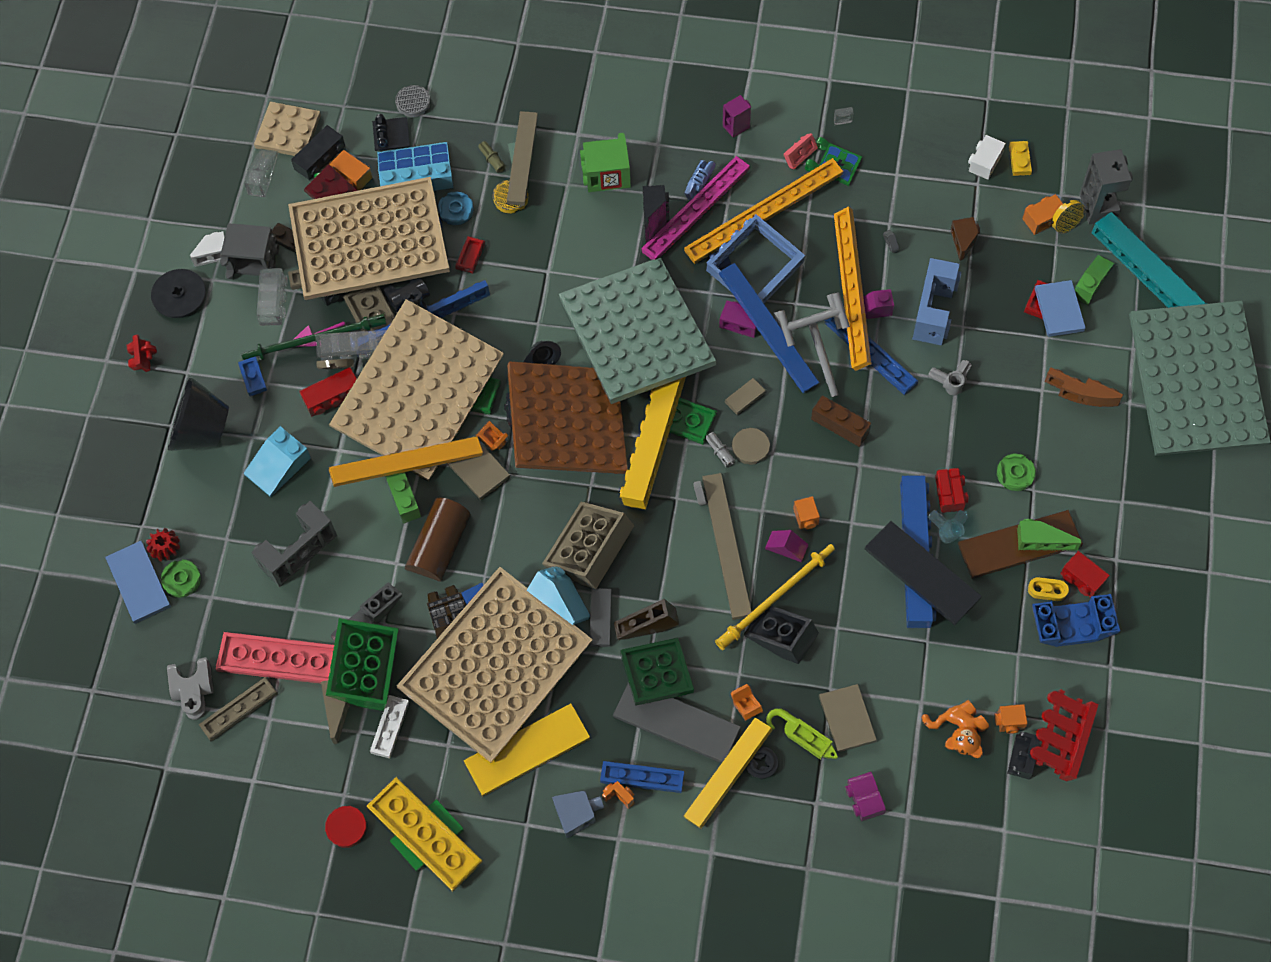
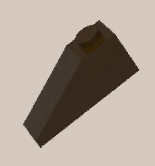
M665 599L614 622L618 640L660 633L679 625L676 607Z

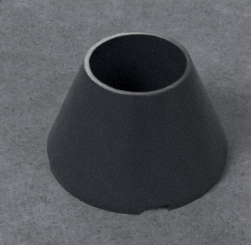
M189 377L167 450L215 447L220 442L229 406L194 378Z

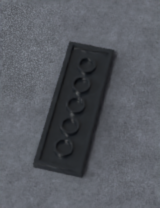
M892 521L865 546L864 550L954 626L982 597Z

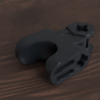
M421 278L410 279L409 284L402 288H394L392 285L384 288L389 303L397 312L406 299L428 310L422 299L430 296V293Z

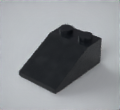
M770 606L757 617L744 632L745 637L779 657L797 664L801 662L819 634L812 619Z

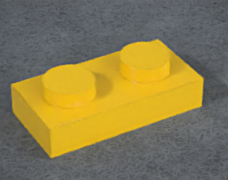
M1028 141L1010 142L1009 151L1013 176L1031 175L1032 169Z

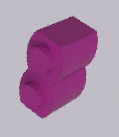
M872 772L848 779V785L845 786L848 797H852L855 803L852 805L856 817L859 816L861 821L885 814L886 809Z

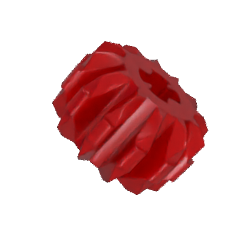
M164 528L161 532L157 529L156 534L150 533L152 539L146 540L147 545H149L147 546V551L151 553L150 555L154 559L158 558L162 562L164 557H166L170 561V555L176 556L175 550L180 549L178 544L180 540L172 530L168 531L167 528Z

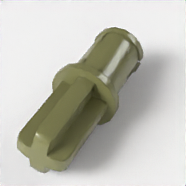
M486 141L480 143L478 147L485 155L486 161L493 166L497 173L504 171L506 165L501 161L498 153L493 151Z

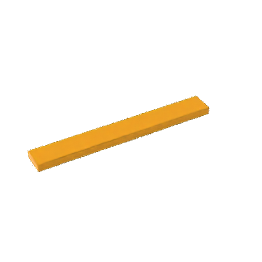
M476 436L329 467V473L333 486L337 487L482 456L483 451Z

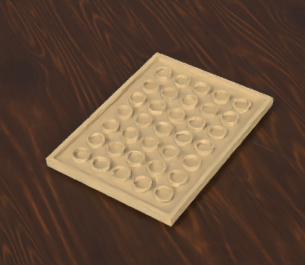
M431 177L288 204L305 300L450 272Z
M406 299L329 426L382 456L452 442L504 353ZM438 465L412 470L411 472L429 481Z
M501 567L497 569L397 685L399 690L490 763L493 762L593 640L578 627L570 624L527 591V587Z

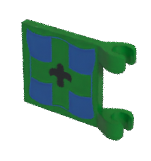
M819 137L816 142L818 149L826 150L820 164H817L812 159H808L805 170L810 172L833 158L843 170V175L836 178L835 181L849 186L862 156L833 145L826 139Z

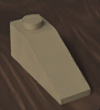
M327 680L322 681L321 686L330 738L333 744H337L350 703L325 696Z

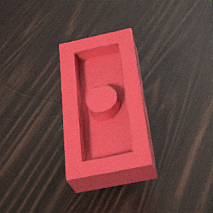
M810 133L802 136L801 140L797 143L795 142L784 153L789 168L795 169L818 149L813 134Z

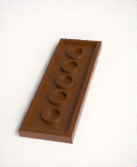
M1069 510L1034 520L1044 522L1081 539ZM1018 525L958 542L972 579L1069 550H1019Z

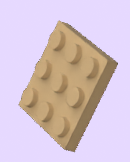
M270 102L254 142L255 148L295 156L312 140L321 116L320 111Z

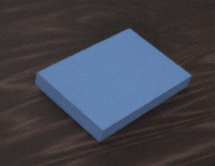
M1072 280L1035 286L1037 300L1048 337L1085 331L1084 321Z

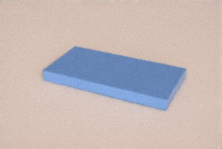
M142 541L105 557L134 624L171 607Z

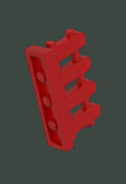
M1060 689L1052 691L1047 695L1048 701L1054 706L1052 710L1048 709L1042 712V719L1048 725L1047 728H1040L1036 731V737L1042 741L1041 747H1033L1030 750V755L1033 759L1037 760V765L1042 766L1045 764L1054 768V773L1060 774V779L1067 782L1077 779L1099 704L1093 701L1082 704V699L1077 698L1074 700L1064 695L1065 691ZM1060 708L1072 713L1071 718L1059 714ZM1054 726L1065 731V737L1053 732ZM1050 745L1061 750L1059 756L1048 751V746Z

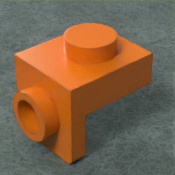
M488 421L476 436L493 451L496 448L500 450L507 441L505 439L508 437V434H503Z
M748 684L731 692L734 706L745 721L763 711L762 706L753 696Z
M618 781L614 784L610 783L603 790L602 797L605 802L616 795L628 809L635 804L634 793L627 786L624 788Z

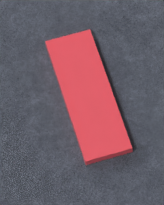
M224 632L215 669L218 672L321 684L322 681H327L329 678L334 645Z

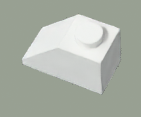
M214 232L204 236L190 254L195 267L220 261L225 237L223 232Z

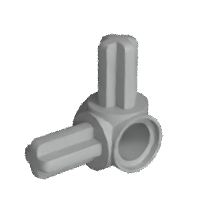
M962 360L957 370L949 374L932 368L928 376L942 383L943 388L946 389L948 394L958 395L967 381L966 375L972 364L968 360Z

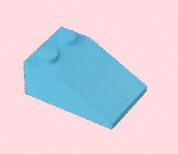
M280 426L264 442L245 470L244 475L268 496L272 497L311 457L308 449Z
M554 566L537 572L527 589L530 594L572 625L590 618V614L574 584L563 569Z

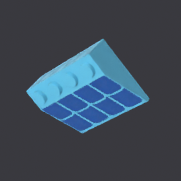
M447 142L377 152L380 186L431 177L433 191L454 188Z

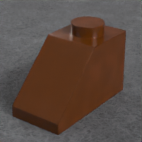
M974 217L952 221L950 231L959 261L964 260L975 244L978 234H980L979 224L975 223Z

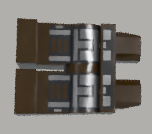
M455 585L446 587L447 597L441 599L437 591L427 594V606L437 639L451 624L450 620L452 619L453 621L466 606L461 592H458Z

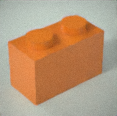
M345 150L330 163V166L358 191L373 178L370 168Z
M1056 194L1051 197L1047 196L1039 203L1027 206L1022 219L1032 233L1036 235L1052 226L1054 223L1052 221L1053 215L1063 203Z

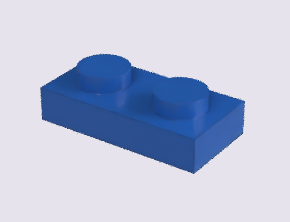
M256 356L238 362L249 396L267 391Z

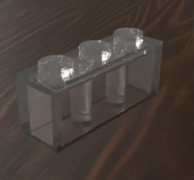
M282 268L260 269L257 319L260 326L282 325V318L286 316L283 303L287 300L284 288L288 284L287 275H284Z

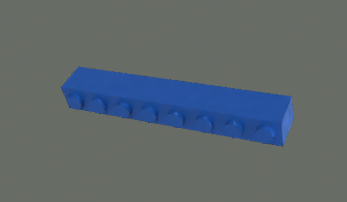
M902 476L900 482L902 530L929 552V548H932V536H928V530H931V518H927V512H930V500H926V494H929V483H926L925 476ZM905 584L907 628H931L932 622L936 621V610L932 609L930 604Z

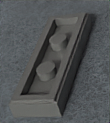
M591 589L590 638L593 640L590 643V647H610L611 589Z

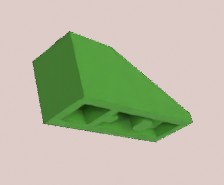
M1097 255L1075 287L1077 300L1089 306L1112 269L1113 262Z
M1024 519L1019 522L1017 528L1019 550L1078 551L1081 545V539L1041 521Z

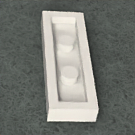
M389 695L370 749L371 754L391 758L409 705L408 700Z

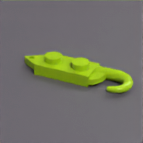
M774 709L768 713L766 723L772 730L775 729L771 722L772 718L780 716L787 721L785 734L788 738L820 760L822 758H838L832 746L833 741L802 720L797 719L783 709Z

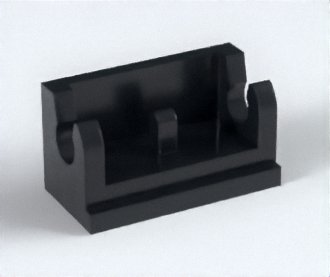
M1027 732L1016 734L1007 774L1030 779L1035 765V759L1031 757L1030 750L1033 747L1039 746L1040 743L1036 735Z

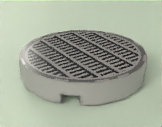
M410 85L401 89L396 95L395 101L398 111L407 117L423 115L427 108L429 109L431 102L428 91L418 85Z

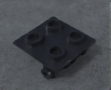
M377 114L375 121H372L375 151L410 147L407 117L386 119L383 114Z

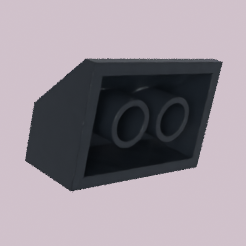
M665 185L643 186L646 243L670 221L669 192H665Z

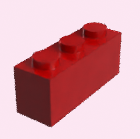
M351 367L299 391L311 417L321 415L326 410L342 404L357 380Z

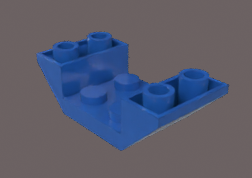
M1111 594L1091 596L1089 602L1053 606L1051 601L1032 604L1040 643L1055 647L1097 642L1120 632Z

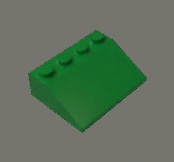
M339 618L325 696L359 707L384 711L387 704L398 628Z

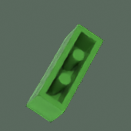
M405 472L385 476L403 524L421 518Z

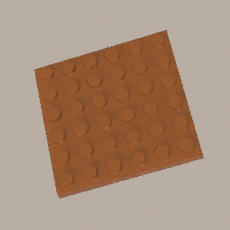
M509 361L507 368L515 468L626 474L627 460L620 401L613 404L610 403L594 368Z

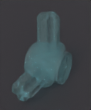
M933 510L928 515V518L940 528V539L944 543L950 544L964 535L965 529L963 524L968 516L966 511L959 510L953 519L947 521L936 510Z

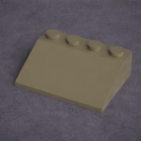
M580 502L542 564L547 568L560 567L571 580L583 586L596 589L634 525L623 512Z

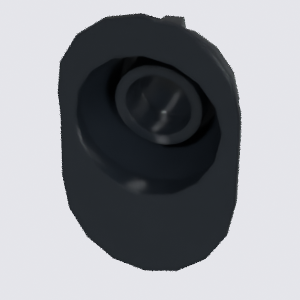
M538 341L532 346L530 353L526 356L523 363L555 365L561 357V349L553 341Z

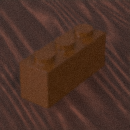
M823 395L812 409L811 420L858 447L862 445L870 433L871 422Z

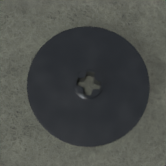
M175 269L164 273L156 280L151 290V300L155 309L160 314L170 318H183L193 314L201 307L206 297V287L202 278L195 272L187 269Z

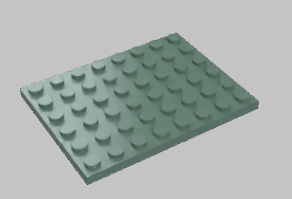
M660 257L559 293V299L611 404L716 365V360Z
M1242 301L1139 310L1129 313L1155 456L1262 446L1271 443Z

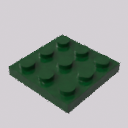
M678 638L620 650L635 706L694 693V687Z

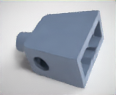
M585 791L552 797L566 838L595 823L596 820L593 812L604 808L600 796L588 800Z

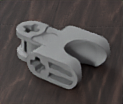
M206 657L198 659L197 671L189 678L181 677L180 670L176 667V664L167 666L172 701L181 700L182 710L192 720L200 719L205 714L204 695L213 693L211 667Z

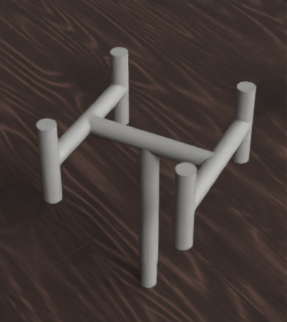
M839 292L827 295L831 309L788 323L784 310L774 313L776 322L783 330L788 347L795 345L791 331L809 325L831 397L839 394L816 322L834 317L837 329L850 327Z

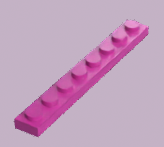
M736 156L641 248L642 253L651 260L661 257L750 170V165Z

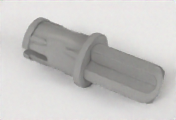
M714 432L708 434L706 440L714 449V455L720 458L726 468L733 465L736 460L729 453L727 445H723Z

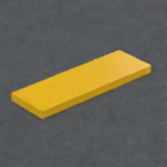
M569 704L518 731L492 763L479 753L463 761L482 797L590 740V736L572 704Z
M397 777L367 805V808L452 892L483 862Z

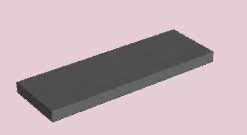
M629 683L613 714V717L720 763L730 753L740 730V726L674 698L635 706Z

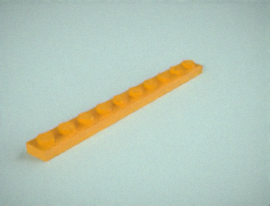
M833 158L684 247V251L694 264L698 263L719 250L723 243H728L731 240L732 234L736 230L740 231L744 227V222L750 218L752 219L755 214L762 220L767 221L843 175V170Z
M848 206L835 213L834 220L845 313L850 326L847 328L851 367L857 371L871 364L853 209Z

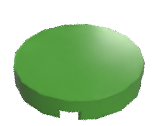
M1022 454L1005 456L997 467L999 482L1009 490H1025L1031 486L1035 479L1036 469L1034 463Z
M188 560L173 561L162 572V586L173 597L184 598L189 596L200 585L201 575L199 569L193 562Z

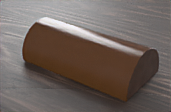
M435 499L405 565V570L441 582L470 518L469 510L450 499Z

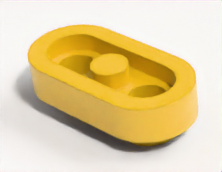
M1037 577L1033 578L1028 585V593L1037 599L1062 601L1069 592L1068 585L1064 581ZM1038 587L1041 591L1037 592L1034 588ZM1054 590H1059L1061 594H1056Z

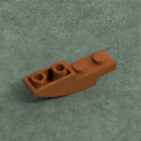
M1052 367L1049 369L1044 381L1061 389L1058 396L1084 405L1097 407L1118 406L1123 397V394L1119 393L1118 390L1104 386L1097 380L1088 378L1087 382L1083 383L1078 378H1072L1064 374L1063 371Z

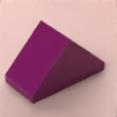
M792 530L772 531L765 549L802 562L809 544Z

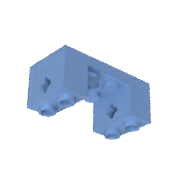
M930 258L913 340L942 345L943 339H947L951 319H948L949 311L931 308L933 295L952 298L953 291L957 292L961 272L958 271V263Z

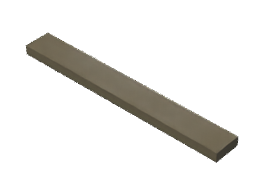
M718 473L702 476L732 620L742 619L751 613L722 475Z

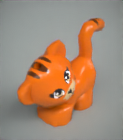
M969 700L949 708L934 722L931 721L928 714L922 715L923 724L929 729H938L946 720L959 726L954 731L952 737L948 738L945 742L947 749L956 750L960 754L971 755L977 759L982 756L981 737L976 731L984 732L989 728V724L982 715L976 718L973 717L976 714V708Z

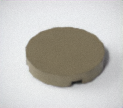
M354 359L323 360L316 363L318 369L349 368L354 366Z
M742 429L733 438L732 451L736 459L744 464L753 465L757 462H762L769 454V439L759 429Z

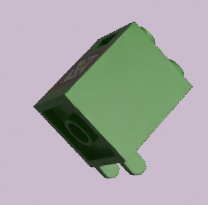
M619 133L618 139L583 142V150H580L584 186H588V192L631 188L630 166L624 133Z

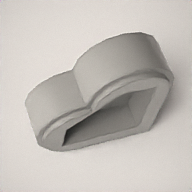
M701 480L696 481L693 485L698 504L700 506L706 505Z

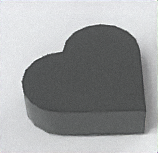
M891 230L885 231L883 237L892 253L899 251L895 234Z

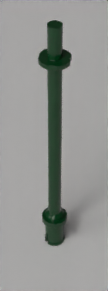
M384 313L369 318L366 316L363 317L364 319L361 322L267 347L257 344L258 349L241 353L243 360L255 356H260L261 360H265V354L360 329L371 331V328L387 325V322L385 321Z

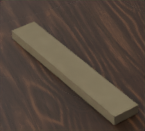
M520 111L507 204L525 206L538 113Z

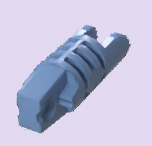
M704 160L700 161L684 193L688 200H692L707 183L716 166L713 161L708 162V164Z

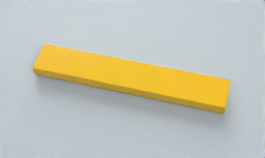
M754 718L685 813V819L702 829L772 732L770 726Z

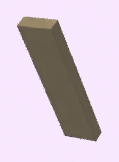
M264 677L198 725L208 739L213 741L278 693L267 678Z

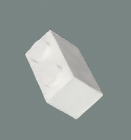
M986 135L983 141L980 140L975 149L977 152L975 154L972 153L969 158V172L989 179L1003 154L1006 143Z

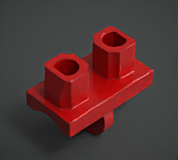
M134 335L133 342L126 344L128 353L134 355V358L128 360V366L132 370L142 369L145 372L150 371V360L152 355L157 353V347L151 345L150 341L140 339L139 335Z

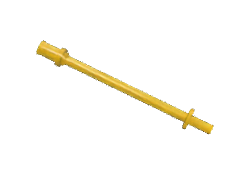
M829 544L819 554L816 552L811 553L812 560L740 623L736 626H729L727 631L715 640L716 645L721 650H725L734 640H738L741 637V631L817 565L820 567L825 566L824 559L835 550L834 546Z

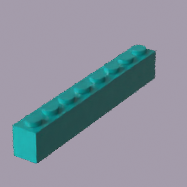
M1110 212L1095 223L1092 234L1168 308L1207 304L1199 297L1197 292L1189 288L1186 282L1173 272L1170 266L1160 260V257L1153 253L1144 241H1141L1131 229L1127 228L1119 217Z

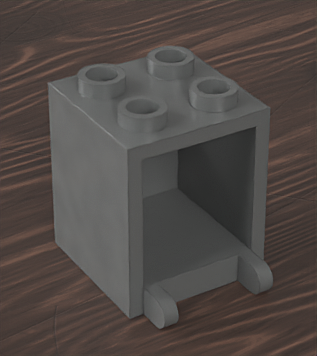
M228 223L220 254V264L227 269V279H232L234 274L271 277L272 270H275L276 266L275 256L279 253V244L276 243V236L273 234L271 227Z

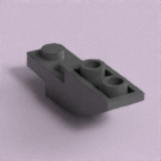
M388 582L361 604L360 610L348 620L378 625L402 597V593ZM337 629L331 634V638L334 641Z

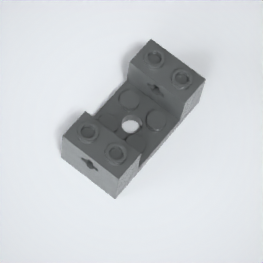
M1122 149L1092 154L1079 193L1081 202L1085 207L1088 224H1095L1110 212L1117 217L1121 212V203L1116 198L1117 192L1128 190L1130 183L1133 181L1132 173L1127 167V157L1123 155Z
M311 501L303 504L296 513L303 530L306 532L302 533L293 545H289L283 554L278 552L267 540L257 544L251 552L259 568L279 587L337 536L331 520Z

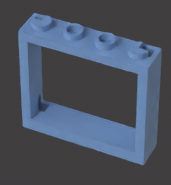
M755 214L752 219L750 218L744 222V227L740 231L736 230L732 234L731 240L728 243L725 242L721 245L716 255L713 254L706 262V271L730 291L720 277L719 272L721 270L717 267L756 229L792 259L758 294L764 304L804 263L805 255Z

